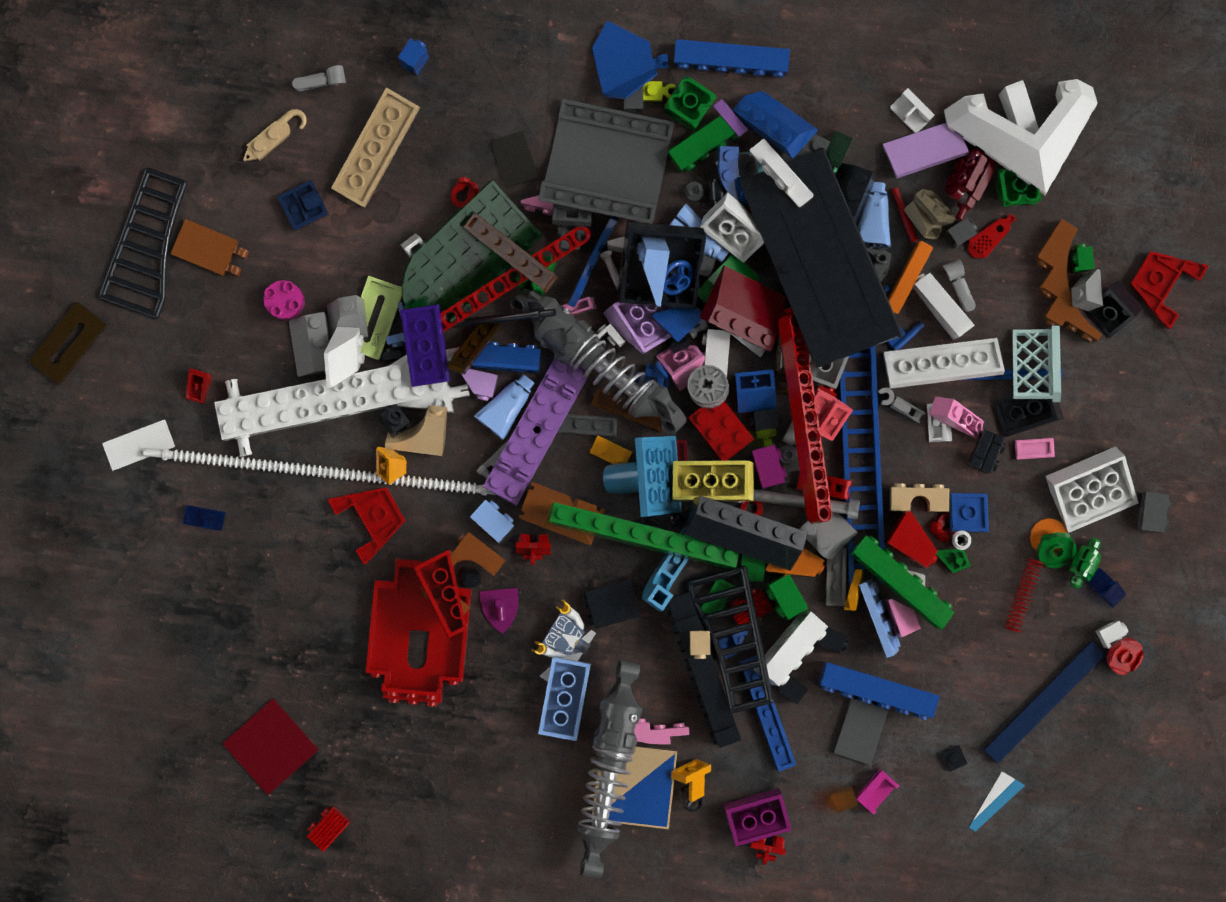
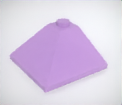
M618 301L604 312L605 317L613 328L642 354L671 338V335L655 321L652 315L672 307L663 304L660 307L656 304L644 305L620 303Z

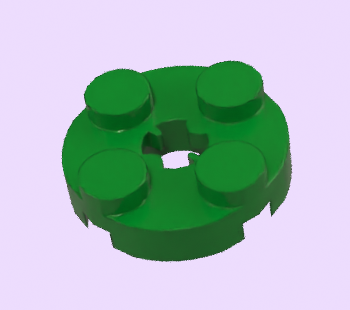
M1066 532L1043 535L1037 547V555L1040 561L1049 568H1060L1067 565V561L1073 560L1077 552L1074 540ZM1061 548L1057 551V553H1054V549Z

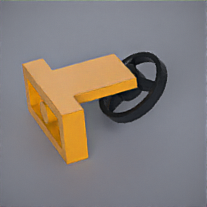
M698 759L671 771L672 779L684 784L689 783V785L680 789L679 800L681 805L690 812H695L701 808L702 797L704 796L705 774L711 772V764ZM684 789H685L686 792H687V795H686V799H687V801H688L687 804L685 803V801H684V799H683V791H684ZM699 801L696 809L690 808L691 804Z

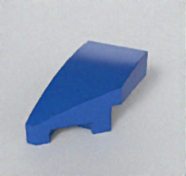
M748 632L736 633L718 640L721 649L742 644ZM737 653L724 656V658L726 659L728 657L736 655Z

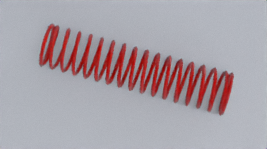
M1027 558V561L1030 563L1025 564L1030 568H1024L1028 572H1022L1026 576H1021V578L1024 580H1020V583L1024 585L1019 584L1018 586L1022 589H1016L1018 592H1020L1015 593V595L1018 597H1014V599L1018 602L1013 601L1012 603L1016 606H1011V608H1013L1014 610H1009L1014 615L1008 614V616L1012 619H1006L1011 623H1005V625L1009 627L1004 626V628L1018 633H1021V630L1016 629L1010 625L1022 628L1021 625H1018L1012 621L1024 623L1023 621H1020L1014 617L1025 619V617H1022L1014 612L1027 615L1025 612H1022L1016 608L1027 611L1028 609L1015 603L1030 606L1029 604H1026L1017 599L1031 602V600H1028L1019 595L1032 598V596L1021 591L1034 593L1021 586L1036 589L1023 582L1037 585L1036 583L1029 581L1025 578L1038 581V579L1031 577L1027 574L1040 576L1027 569L1041 572L1040 570L1035 569L1029 565L1040 568L1043 567L1035 563L1044 565V563L1030 558Z

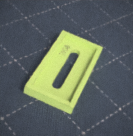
M368 276L361 295L365 303L367 327L378 296L383 295L385 300L371 340L367 343L363 340L361 352H364L365 356L380 361L387 342L386 337L389 336L399 308L398 303L402 299V287Z

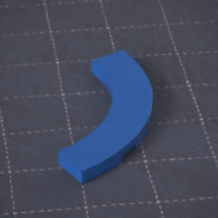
M609 217L567 305L571 307L576 306L591 271L619 217Z

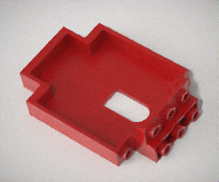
M396 559L394 582L375 580L366 673H370V677L382 678V674L385 675L382 691L383 698H387V702L399 703V700H406V704L418 705V701L426 702V706H437V703L442 702L444 680H447V684L458 685L459 682H463L470 608L464 615L467 629L448 639L430 601L421 594L423 592L422 586L413 570L414 567L425 561ZM458 588L460 599L471 606L472 589ZM410 630L429 631L426 663L419 669L412 668L408 663Z

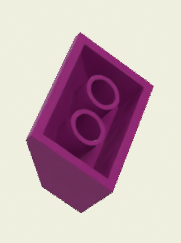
M779 788L723 804L735 846L792 831Z

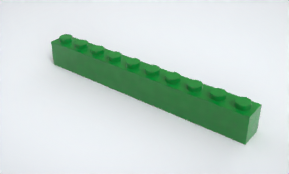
M556 502L550 504L545 523L726 569L736 568L739 556L738 553L683 534Z

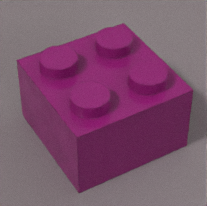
M775 445L750 452L760 490L785 482L787 474L785 467H781L779 462L782 459L779 448H775Z

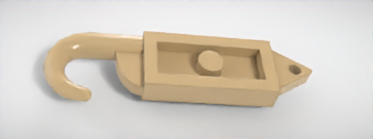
M298 109L286 112L247 144L248 148L243 160L263 159L289 137L290 127L287 122L292 117L299 116L302 120L299 128H304L307 122L305 114Z

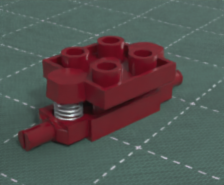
M978 149L972 150L967 157L960 158L956 162L955 169L947 179V185L944 189L953 201L958 200L956 206L960 209L955 218L959 221H963L966 212L973 208L975 202L980 200L995 171L996 161L988 155L985 157L984 153Z

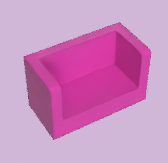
M879 769L855 796V799L874 815L877 807L899 785Z

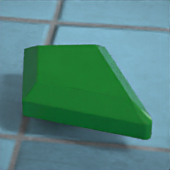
M937 550L936 555L952 573L971 566L964 550Z

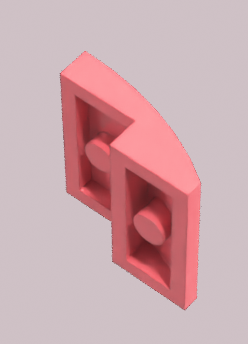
M817 388L815 400L820 434L833 441L853 410L842 401Z

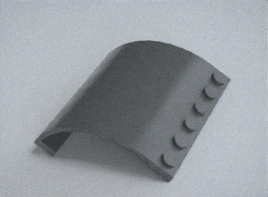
M562 98L551 157L545 181H542L538 200L653 224L674 121Z

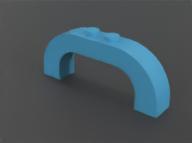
M685 527L679 534H684ZM665 554L644 589L642 599L659 612L663 611L673 596L669 590L688 559Z

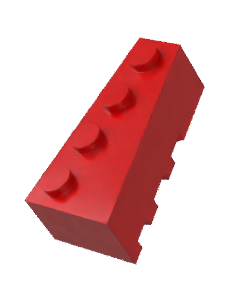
M447 550L417 565L413 570L449 639L466 630L467 626L450 551Z

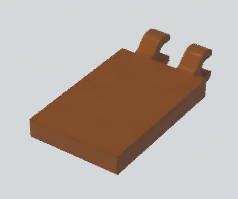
M185 219L170 254L221 276H225L226 272L239 276L242 269L231 265L230 262L234 254L247 259L249 252L246 249L237 247L239 244L238 240Z

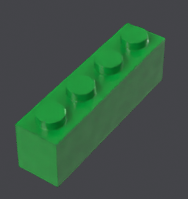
M720 115L668 151V156L680 173L684 171L688 173L696 167L695 163L700 160L704 162L711 157V152L714 150L718 151V146H726L727 141L731 138L734 141L739 136Z

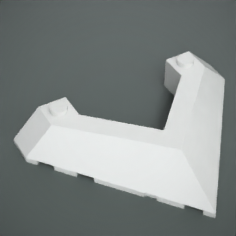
M1078 79L1058 82L1055 94L1058 105L1035 135L989 110L984 93L964 96L945 109L944 115L950 130L960 133L963 139L973 146L977 145L990 158L1009 171L1016 173V176L1029 185L1033 184L1040 189L1039 192L1046 196L1049 187L1055 180L1062 164L1067 159L1098 102L1094 89L1090 85Z

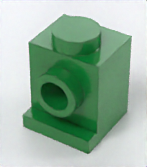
M1086 244L1074 245L1075 249L1071 253V263L1075 267L1071 269V273L1091 272L1094 270L1092 246L1086 247Z

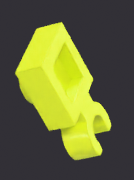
M649 81L643 86V102H662V96L669 99L671 94L668 93V90L675 89L676 85L668 84L666 87H662V81Z

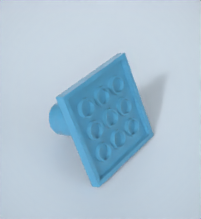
M676 436L635 438L637 462L618 463L605 467L603 472L605 490L610 494L639 493L641 517L682 512L681 502L672 500L673 461H678Z

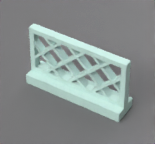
M1052 326V329L1013 330L1014 399H1053V402H1061L1060 326ZM1017 336H1026L1029 340L1022 345L1017 340ZM1038 336H1048V340L1043 344L1038 342L1036 338ZM1031 342L1039 347L1033 353L1026 348ZM1022 350L1029 355L1024 361L1017 357ZM1041 350L1048 355L1043 361L1036 356ZM1032 358L1039 363L1034 369L1026 364ZM1022 367L1029 371L1024 378L1017 373ZM1041 367L1048 371V374L1043 378L1036 373ZM1032 375L1039 380L1034 386L1026 381ZM1043 383L1049 388V393H1041L1037 388ZM1024 384L1030 390L1026 393H1018L1017 388Z

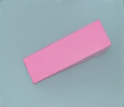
M594 297L578 300L575 307L567 304L561 305L569 309L572 315L597 309Z

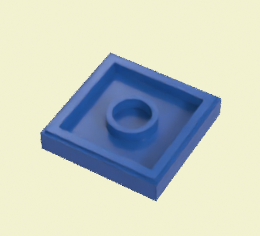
M949 494L950 532H989L987 494Z

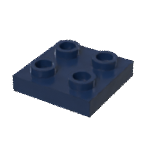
M312 180L277 196L294 231L329 215Z

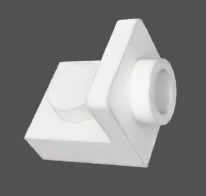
M604 324L596 331L598 333V340L608 334L607 339L613 346L618 345L620 348L625 344V340L611 324L608 326Z

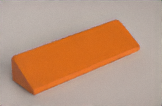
M923 241L916 243L888 296V301L894 314L900 312L933 249L931 245Z

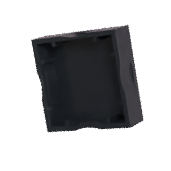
M627 222L617 291L619 302L644 305L656 304L642 262L639 260V254L636 253L637 243L641 242L642 236H646V238H665L670 251L667 266L674 261L685 260L693 267V279L689 287L677 295H668L663 292L661 304L669 307L696 309L699 271L703 262L707 236L704 229ZM675 267L669 272L667 278L671 277L676 272L677 267ZM684 267V274L688 276V270ZM673 284L667 285L669 289H677Z

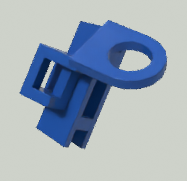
M657 361L655 363L656 366L647 363L645 383L649 380H654L663 386L664 382V387L668 390L671 377L661 363ZM642 375L637 378V384L639 383Z

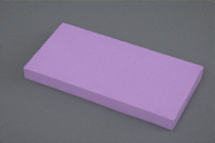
M947 123L883 144L896 179L968 155L969 153L962 135L957 131L953 132L950 130Z

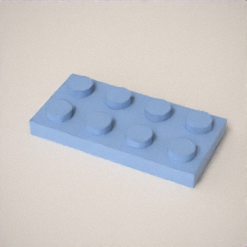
M871 578L862 582L859 586L888 658L894 656L899 651L900 642L891 630L894 628L891 619L886 617V605L878 596L880 592L878 584L873 582Z

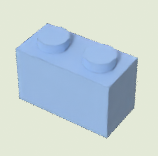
M485 500L470 518L500 543L514 527L512 524L514 520L507 513L502 515L498 511L500 507L492 500L490 502Z

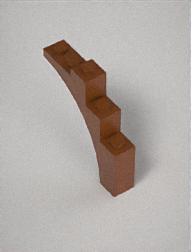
M1061 219L1057 222L1034 259L1038 262L1037 265L1039 267L1050 270L1038 289L1042 291L1041 294L1044 297L1054 299L1042 319L1051 328L1052 326L1062 327L1063 324H1066L1065 327L1071 332L1077 331L1085 341L1089 343L1096 342L1100 339L1102 333L1088 323L1078 308L1073 307L1072 295L1068 286L1067 258L1071 242L1078 228Z

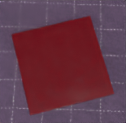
M274 698L223 743L267 795L319 750Z

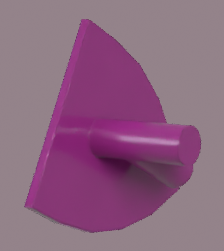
M518 588L480 591V602L486 619L502 634L511 626L516 617L519 602Z

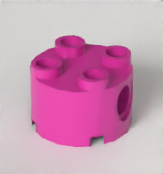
M276 281L264 292V305L267 311L279 320L289 321L295 319L304 308L305 299L302 291L290 281Z

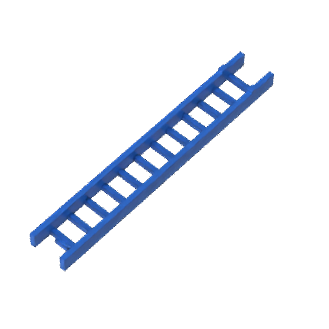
M875 346L869 348V352L855 353L849 356V358H869L870 371L845 372L844 368L839 381L840 401L846 404V396H871V409L853 410L850 415H872V428L847 429V420L841 428L843 479L850 480L849 473L874 472L875 486H849L848 494L854 491H875L876 505H859V510H876L877 524L852 525V520L848 518V514H845V520L855 530L877 529L878 546L884 550ZM845 377H870L871 390L846 391ZM848 434H873V448H848ZM874 453V467L849 468L848 454ZM849 496V500L844 499V502H849V503H850V499H851L850 496ZM852 539L846 544L848 585L852 583L854 568L867 570L861 563H853V557L849 553L857 544H853Z

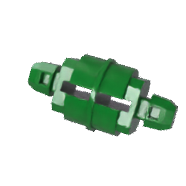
M1092 537L1087 544L1088 547L1081 545L1077 550L1069 572L1073 575L1070 580L1071 587L1079 589L1083 584L1082 580L1090 581L1095 571L1098 570V565L1101 561V554L1097 551L1101 545L1099 539Z

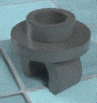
M691 182L686 186L685 195L689 200L698 201L703 197L704 189L700 183Z
M785 445L780 449L782 457L780 461L782 463L792 464L796 461L798 455L795 447Z

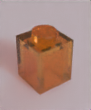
M850 785L828 793L830 797L827 799L830 810L834 809L836 813L859 806Z

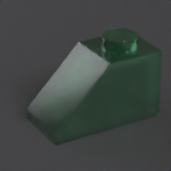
M836 130L826 150L835 173L838 171L853 139Z

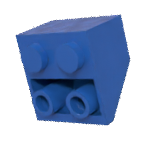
M774 369L734 374L738 413L776 409Z

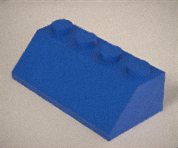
M764 91L745 95L733 109L735 115L744 125L792 159L818 131L813 125Z
M490 342L470 368L539 374L541 349H537L536 345H526V348H520L518 344L507 343L506 346H499L497 342Z

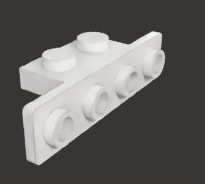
M762 139L750 149V153L761 164L764 172L775 180L778 188L784 190L799 208L813 198V193L765 139Z

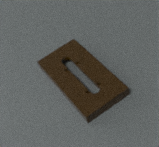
M76 301L29 362L58 385H61L108 325ZM80 323H83L84 329L61 356L59 361L52 364L51 358L75 328Z

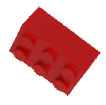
M725 401L714 408L701 407L688 417L690 423L720 461L729 460L754 440Z

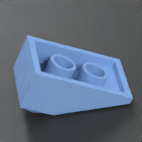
M642 236L641 242L637 243L636 253L639 254V260L642 262L656 305L661 307L670 251L665 238H646V236Z

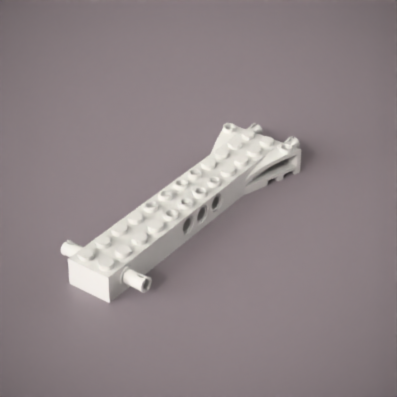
M460 346L446 349L447 361H450ZM407 355L387 367L354 373L331 388H327L326 379L240 396L237 379L227 380L225 383L229 398L214 403L221 439L223 441L237 440L240 457L252 455L249 437L253 435L384 409L395 404L398 407L424 410L428 409V405L447 407L448 413H454L453 399L470 396L467 384L450 387L448 382L411 387Z

